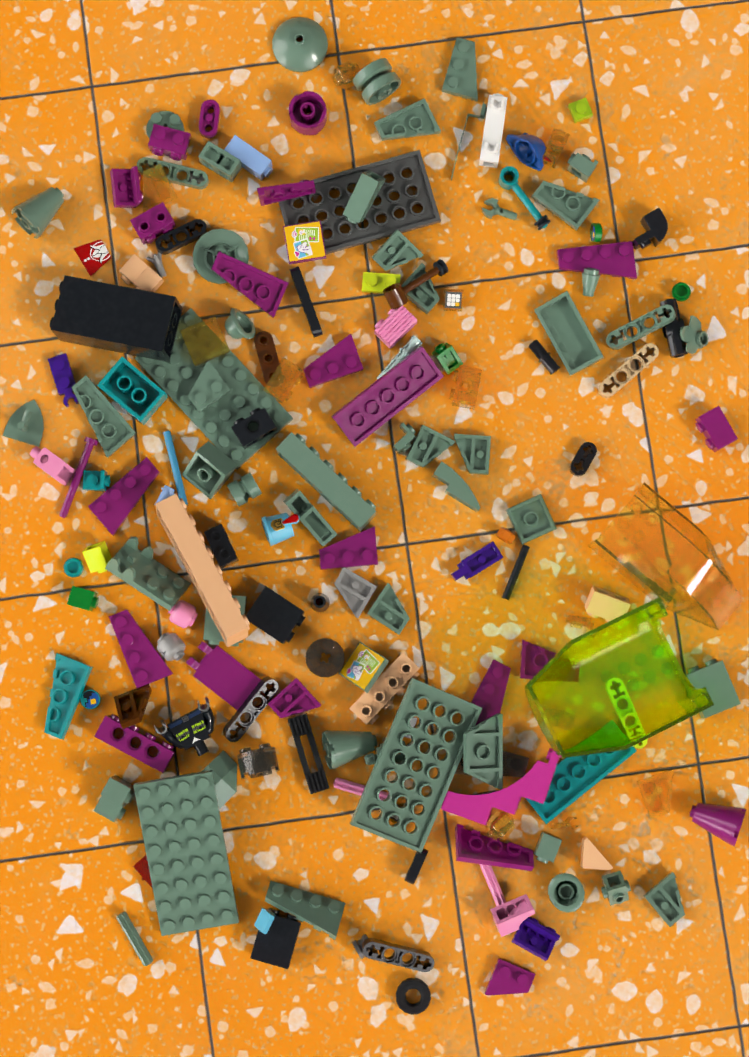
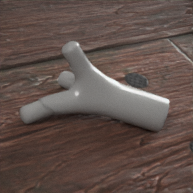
M159 252L154 254V259L147 257V260L154 264L161 278L167 276L162 264V254Z

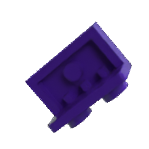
M528 917L520 924L519 930L515 932L511 942L546 961L560 935L554 929L539 924L535 918Z

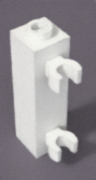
M496 93L488 97L479 166L498 167L508 97H504L502 94Z

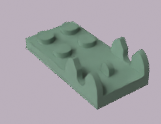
M137 537L129 538L117 554L110 559L105 569L170 611L188 590L191 583L154 560V552L150 546L145 547L141 551L138 549L139 542Z

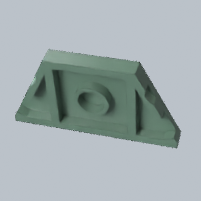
M501 713L493 715L463 733V772L498 789H503V714Z

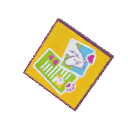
M320 220L283 226L289 265L327 259Z

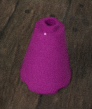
M698 803L697 806H692L690 817H693L692 822L735 847L746 809Z

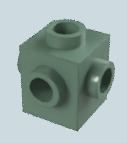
M621 871L602 876L604 887H601L604 899L608 898L610 906L629 900L628 892L631 891L628 880H624Z

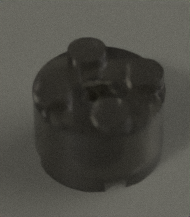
M318 639L307 649L306 664L309 670L319 677H332L339 673L344 665V651L332 639ZM322 653L330 654L331 657L328 658V663L320 661Z
M270 743L259 745V749L251 750V748L239 750L240 754L237 755L241 779H246L245 775H249L251 778L272 774L273 769L276 772L280 771L275 747H271Z

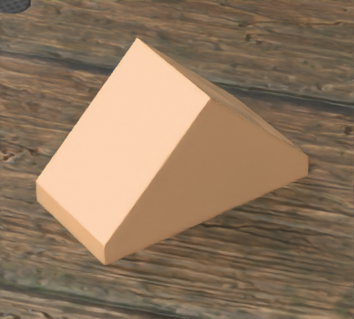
M584 836L582 838L580 867L585 869L611 870L613 868L591 841Z

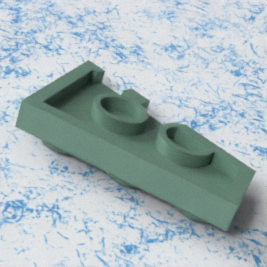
M457 37L442 92L478 101L475 42Z
M425 98L374 122L382 141L441 133Z

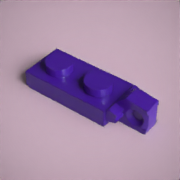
M492 541L462 560L457 565L459 569L451 575L455 581L463 576L465 579L471 578L502 559L503 556Z

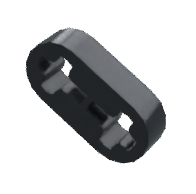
M585 442L577 451L570 464V472L574 476H582L588 470L597 452V448L593 443ZM589 446L591 447L590 451L592 452V454H588L585 459L583 457L585 453L583 448H587ZM582 460L583 464L581 468L583 469V471L580 470L579 472H576V467H574V464L578 465L579 462Z
M423 848L422 853L416 852L404 881L411 884L415 883L428 850Z

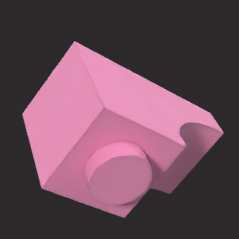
M527 894L490 909L501 937L519 930L520 924L526 918L535 914Z

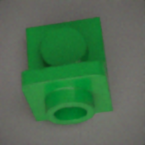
M448 343L439 344L435 347V351L431 353L448 375L463 365L453 346Z

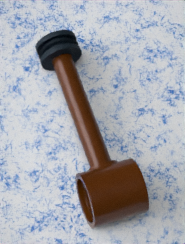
M440 259L433 263L434 268L404 287H401L400 283H395L385 288L383 293L390 308L396 309L405 305L408 302L406 297L408 292L437 274L439 276L446 274L448 267L445 262Z

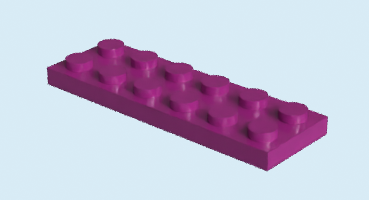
M420 346L331 417L352 445L356 447L444 376L426 350Z

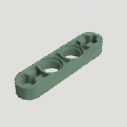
M143 157L137 162L138 171L145 177L195 189H205L209 184L207 174L201 170L148 157ZM148 163L149 167L155 168V174L153 169L146 168V171H143L141 166ZM167 167L169 172L167 175L162 176L159 174V169ZM180 171H184L187 173V177L184 180H179L177 174ZM200 176H202L203 180L205 181H201V183L198 184L196 179H199Z
M662 305L610 332L606 337V343L613 350L621 349L674 321L676 312L671 305ZM663 311L671 312L669 313L670 317L666 318V316H663ZM656 314H658V316L661 317L660 323L658 322V319L655 316ZM648 318H652L655 321L654 325L650 328L644 325L645 320ZM635 327L638 330L637 334L632 337L628 336V329ZM621 332L624 333V336L627 338V340L624 341ZM613 337L618 339V344L611 343Z

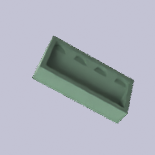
M568 291L534 309L570 376L604 359L601 350Z

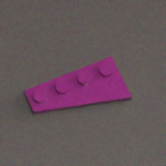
M632 241L557 249L559 270L582 273L584 268H594L599 270L600 275L637 279Z

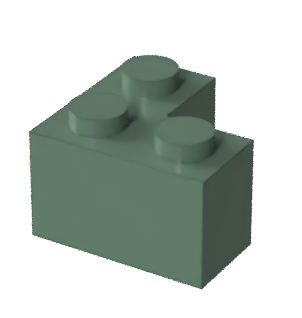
M116 775L110 777L93 811L112 822L117 821V819L121 820L126 812V809H124L125 805L131 803L135 797L134 786Z

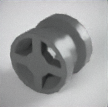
M366 934L360 940L352 942L361 959L365 958L361 950V944L368 938ZM371 945V947H367L368 952H370L371 949H374L373 945Z

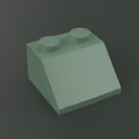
M208 441L195 452L182 476L209 499H212L230 478L237 464Z

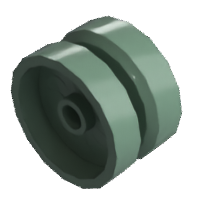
M381 58L368 64L353 78V84L360 92L363 91L362 98L367 105H374L386 99L401 84L398 75L395 72H391L392 66L386 58Z

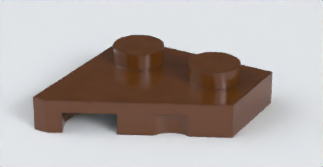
M149 684L114 697L122 729L142 721L152 691Z

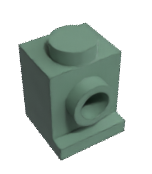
M573 153L567 162L569 164L567 171L587 182L597 167L598 161L595 160L593 163L587 155Z

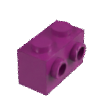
M163 202L130 220L143 245L154 242L158 236L166 234L176 227Z

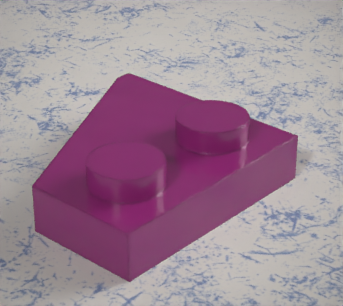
M297 678L268 703L280 718L321 706L317 699Z
M498 958L485 990V995L528 993L536 974Z

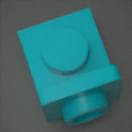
M84 470L83 490L107 491V486H110V475H108L106 470Z

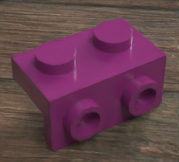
M154 124L148 147L154 155L163 156L164 154L176 161L186 160V152L191 134Z
M138 167L112 169L110 175L114 208H136L143 200V192L140 190L139 185L141 174L138 172Z

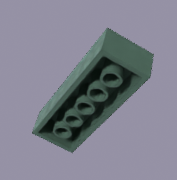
M291 432L276 448L277 454L361 532L376 516V506L369 499L365 501L361 498L362 493L355 486L351 488L348 485V480L341 473L337 475L334 472V467L326 459L322 461L319 456L320 454L312 446L308 448L302 436L298 433L294 435Z

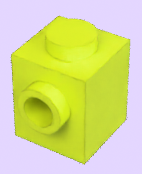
M102 541L87 546L82 553L90 573L107 571L105 569L106 565L112 557L106 542Z

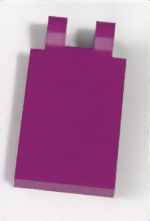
M202 641L198 648L206 653L204 658L199 663L193 657H190L186 663L196 670L193 675L195 678L238 710L261 679L218 645L212 649Z

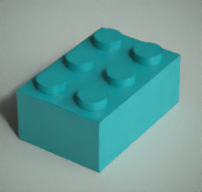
M124 357L118 360L97 385L143 425L146 424L168 398L166 392Z

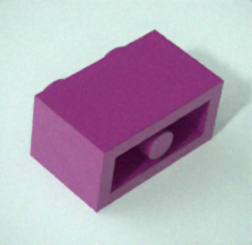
M719 406L696 419L698 431L704 434L706 445L714 452L738 439Z

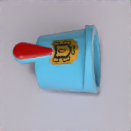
M287 513L261 517L270 547L295 536L292 524L299 522V515L293 514L289 517Z

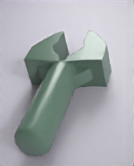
M491 198L484 201V204L493 207L492 210L482 208L486 218L492 219L494 215H500L516 220L517 213L500 208L497 204V199Z

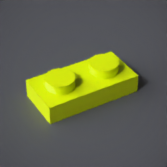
M363 272L362 292L384 294L383 290L392 284L400 283L401 274Z

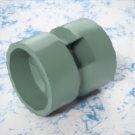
M250 472L242 476L241 481L235 480L227 485L238 506L247 503L248 498L254 499L262 494Z

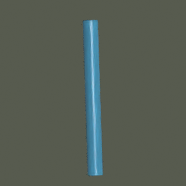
M165 431L163 435L179 499L183 498L185 504L188 505L171 432Z

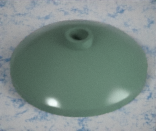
M295 17L283 22L277 28L272 40V49L276 60L284 68L293 72H307L316 68L324 60L328 50V40L325 31L317 22L305 17ZM297 38L303 39L301 42L296 41Z

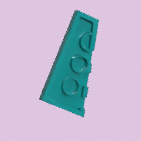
M56 653V666L53 671V686L50 690L51 699L47 710L44 733L64 740L93 667Z

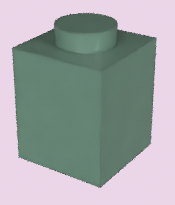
M542 832L534 850V854L538 856L537 860L548 864V861L554 863L562 840Z

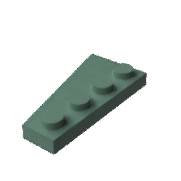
M87 375L71 387L107 458L137 434Z

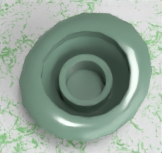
M231 308V315L225 321L227 333L234 339L254 338L256 331L250 318L242 311Z
M567 873L558 874L552 878L548 885L550 901L557 909L569 913L581 907L585 892L582 883L577 877Z

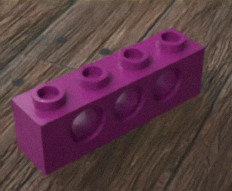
M114 714L111 717L108 715L104 717L94 737L162 773L166 772L176 751L172 750L174 746L165 741L162 744L155 741L156 737L148 732L145 735L138 731L139 728L135 725L123 729L124 736L118 739L115 736V730L117 728L122 729L119 717ZM134 737H138L141 740V745L138 748L132 745ZM151 746H155L158 749L156 757H152L149 754Z

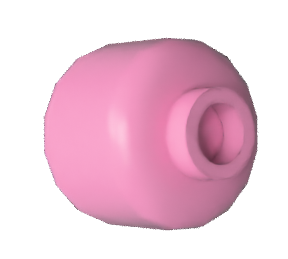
M179 600L168 611L170 622L181 628L191 627L198 615L196 607L184 600Z

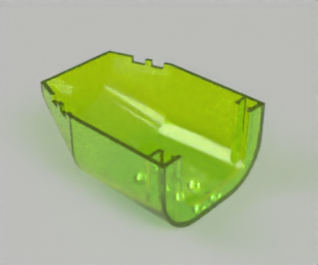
M660 597L565 643L525 685V693L532 712L550 746L560 758L626 750L714 705L706 687L695 688L687 679L661 626V618L667 616L668 613Z

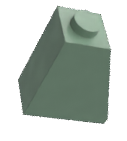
M371 170L361 174L343 212L346 220L354 224L364 220L386 178Z

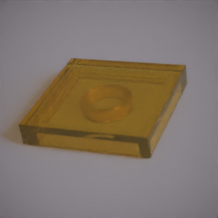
M215 316L180 330L195 366L230 352Z

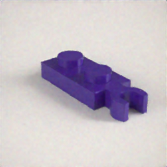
M67 354L49 358L48 362L58 394L60 396L65 395L63 399L65 406L69 407L68 400L70 398H73L75 403L79 404L71 388L76 382Z

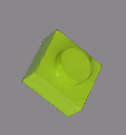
M587 98L568 105L574 123L593 116Z

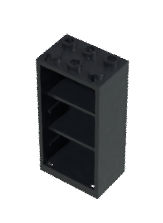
M65 275L64 280L61 281L59 286L60 296L55 302V315L50 320L51 331L60 341L170 362L183 310L175 296Z

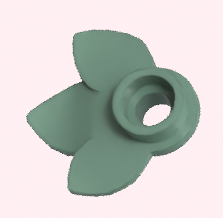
M693 315L690 316L689 326L681 327L680 336L687 343L686 351L694 354L698 349L708 344V334L702 331L699 319Z

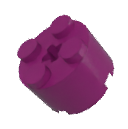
M305 91L292 98L289 104L291 126L303 135H317L324 128L327 121V109L325 102L319 94Z

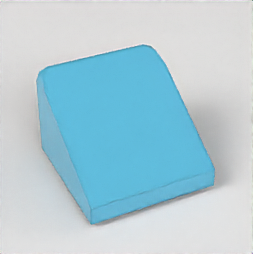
M262 908L254 926L263 934H267L276 916L275 913Z

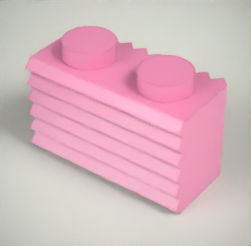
M404 306L391 309L388 312L389 316L385 320H379L374 326L376 328L374 334L389 349L417 324V319Z

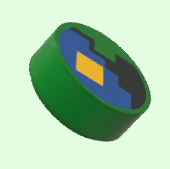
M600 223L591 224L590 237L592 242H600L602 239V226Z

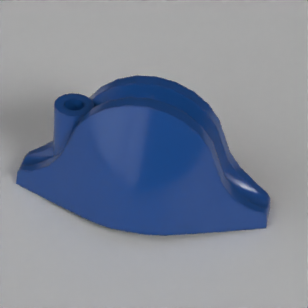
M527 133L522 135L508 134L506 140L516 157L526 166L541 171L544 166L543 155L546 151L544 142L539 137Z

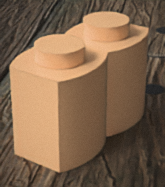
M135 254L119 270L122 275L120 278L127 285L133 284L136 287L135 289L155 292L164 282L154 270Z

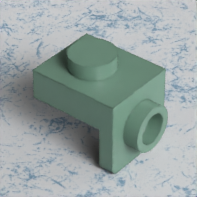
M403 422L400 424V428L406 435L393 446V449L398 454L401 451L405 453L412 446L411 442L416 437L412 426L409 424L405 425Z

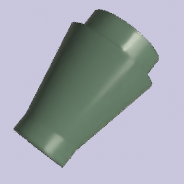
M584 268V272H582L584 296H594L600 278L598 269Z

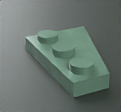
M543 181L532 195L533 199L576 231L600 201L597 198H590L582 193L566 190L564 187L547 181Z

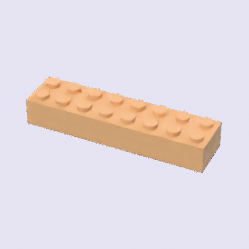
M174 494L156 503L157 516L226 646L229 647L247 638L250 623L245 614L241 615L239 609L241 606L236 597L232 598L231 587L227 580L223 581V573L219 565H214L213 554L209 547L205 548L204 537L200 531H196V523L192 515H187V506L183 498L179 499L177 494Z

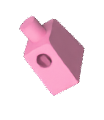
M36 446L30 452V456L34 458L33 463L64 486L67 485L76 472L75 469L45 447L41 450Z

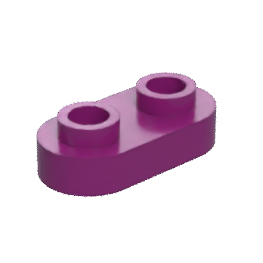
M206 100L201 105L199 131L205 138H212L218 132L220 107L215 100ZM214 109V112L208 113V110ZM207 127H211V128H212V130L209 131V132L206 131L205 129H206Z

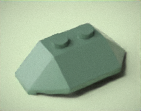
M224 750L202 770H212L219 809L237 792V763Z

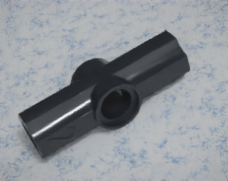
M672 298L661 301L659 303L660 306L665 304L671 305L676 312L674 321L662 327L664 337L667 338L671 358L685 356L688 354L686 342L680 336V329L685 325L683 319L680 318L677 300ZM667 310L663 311V312H664V315H663V316H666V318H669V317H670L669 313H671V312H668Z

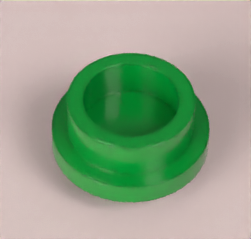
M680 282L673 286L671 293L674 299L682 302L689 298L691 290L686 283Z

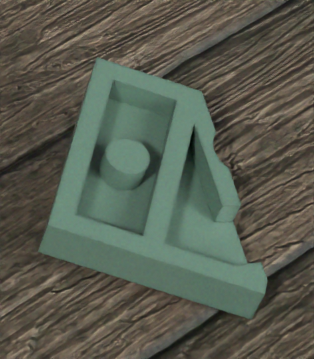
M454 434V439L469 474L488 475L491 436Z

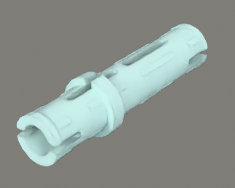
M413 335L407 344L399 349L398 354L376 379L378 380L415 351L422 342Z

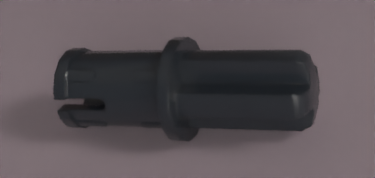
M534 340L529 345L531 351L539 359L538 362L544 365L550 375L560 369V366L550 356L551 353L547 352L538 340Z

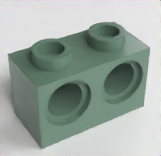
M210 141L206 143L198 156L202 165L230 182H233L242 168L241 161Z

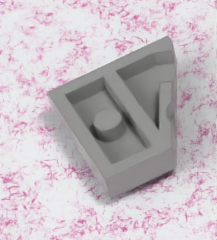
M345 567L334 583L356 618L360 617L377 588L376 585Z

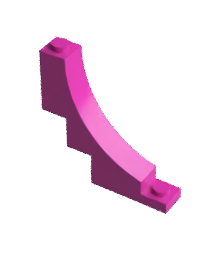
M554 745L553 749L549 748L546 757L549 760L548 764L538 760L525 776L502 790L482 795H465L447 791L441 809L487 825L493 807L515 815L521 797L544 804L563 748Z

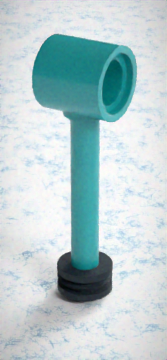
M512 166L503 168L498 179L499 185L503 189H512L537 221L534 225L539 227L538 230L546 228L551 221L550 219L548 220L547 215L542 216L518 185L519 173L517 169ZM511 175L513 177V181H506L504 179V176Z

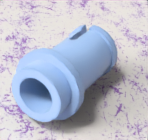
M167 485L163 488L161 487L162 491L156 503L174 495L175 490Z

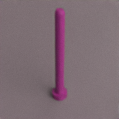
M85 437L84 441L87 443L59 513L60 517H67L93 446L98 444V441Z

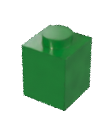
M72 586L67 605L93 611V608L96 609L98 605V593Z

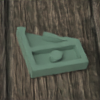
M396 229L371 258L387 271L395 266L408 263V261L415 258H420L424 254Z
M421 263L401 287L426 273L425 265ZM431 279L406 294V297L425 314H428L440 300L437 291L433 288Z
M210 361L206 362L188 395V398L199 413L230 392V389Z
M421 425L406 460L423 468L452 446L455 441L425 425Z
M389 583L386 584L367 613L398 635H400L410 619Z
M672 871L644 895L646 900L669 927L685 915L676 877Z

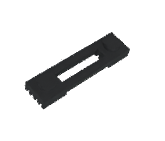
M307 714L288 719L310 794L329 789ZM307 734L318 769L314 773L310 772L299 737Z

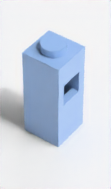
M234 135L224 149L229 154L238 158L241 161L242 167L261 181L264 177L267 178L273 170L272 160L236 135Z

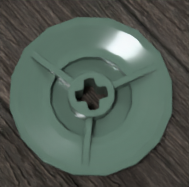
M223 228L214 229L203 234L195 243L192 254L193 264L199 275L207 281L224 284L228 282L211 270L217 253L222 252L248 264V247L243 238L234 231Z

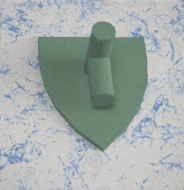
M35 400L22 405L13 413L5 427L3 436L34 446H40L44 422L41 410Z

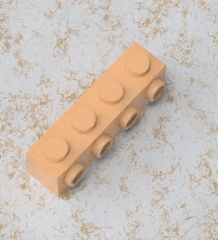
M402 653L376 680L368 693L365 692L349 709L366 725L368 722L373 724L379 717L377 713L382 708L386 710L393 703L390 699L395 694L399 696L406 689L404 684L411 680V678L415 679L419 675L417 671L420 668L406 654Z

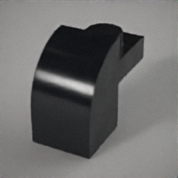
M660 208L642 217L640 222L646 232L633 240L632 243L635 250L640 247L644 249L651 245L652 242L656 247L665 237L668 223Z

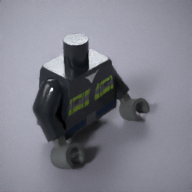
M205 698L206 704H200L198 700L197 709L167 724V726L164 720H160L163 726L157 728L154 725L156 732L161 734L168 743L179 749L184 748L188 750L194 747L198 756L205 754L209 750L204 740L211 737L215 721L209 705V699Z

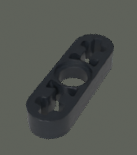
M195 219L159 236L156 240L157 251L160 254L166 255L200 239L207 232L206 223L201 219ZM196 225L202 227L201 232L195 230ZM187 229H190V232H192V237H190ZM182 232L187 235V238L184 241H178L176 235ZM170 237H173L175 245H173V242H171ZM164 241L165 243H168V247H161V242Z

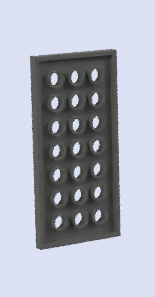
M420 150L313 179L316 193L278 202L285 226L299 224L298 221L302 217L308 218L309 222L319 221L316 218L318 213L324 212L327 214V218L321 221L322 232L324 230L332 232L330 238H323L326 254L390 237L396 229L404 233L441 222ZM409 169L412 172V176L405 178L401 174L402 171ZM371 170L382 177L391 174L394 177V181L391 183L384 182L377 195L381 199V203L377 206L372 204L364 218L369 223L366 228H360L358 222L356 224L349 222L344 215L338 216L335 214L336 208H346L352 195L347 188L351 184L356 185L363 172ZM415 187L418 192L415 195H409L407 189ZM331 190H338L340 192L339 197L332 198L329 195ZM397 192L400 197L393 201L389 198V194ZM313 195H320L322 197L321 202H312L311 198ZM302 200L304 202L303 207L295 208L293 206L294 201ZM419 204L423 210L420 213H415L412 207ZM400 209L404 211L405 215L402 218H396L394 212ZM382 214L386 216L387 220L384 223H378L376 217ZM348 225L350 231L344 234L340 231V227Z

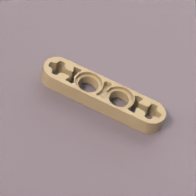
M652 343L644 345L599 385L598 393L600 396L610 398L656 359L659 354L658 347ZM646 348L648 350L653 349V357L651 355L646 357L645 361L647 363H645L642 356L646 354ZM638 360L641 364L640 369L635 370L631 368V361ZM618 372L625 373L626 381H618L616 374ZM612 382H614V383L616 384V385H614V386L610 389V392H611V393H609V392L604 393V392H603V390H604V386H603V385H605V386L607 387V386H609Z

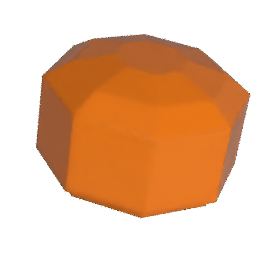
M504 527L500 528L496 534L499 539L509 545L515 539L514 533Z

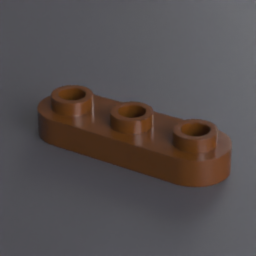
M262 331L254 338L265 383L269 387H278L283 381V375L272 335ZM266 338L267 342L263 344L260 340ZM271 356L272 360L267 362L265 361V357ZM276 374L277 377L276 379L271 380L270 375Z

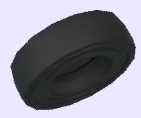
M408 978L398 986L396 1002L405 1013L411 1015L419 1014L429 1006L431 993L428 985L422 980ZM410 989H417L421 994V999L416 1004H411L406 1000V993Z

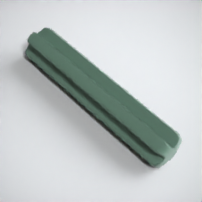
M126 912L120 913L116 919L143 966L151 964L153 958Z

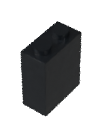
M265 586L246 615L249 622L282 644L291 641L295 635L292 631L296 625L300 627L306 618L303 616L305 613L303 610L267 586Z
M269 908L268 910L275 913L276 916L267 934H263L258 930L250 959L288 969L301 921L296 919V916L288 913L285 916L279 914V910Z

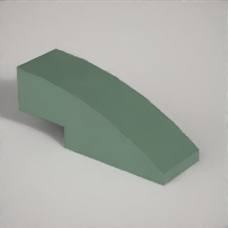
M441 461L433 477L448 486L445 491L446 494L478 512L480 505L470 487L451 467Z
M296 489L283 500L294 514L299 515L301 523L323 547L337 535L334 529L299 489Z

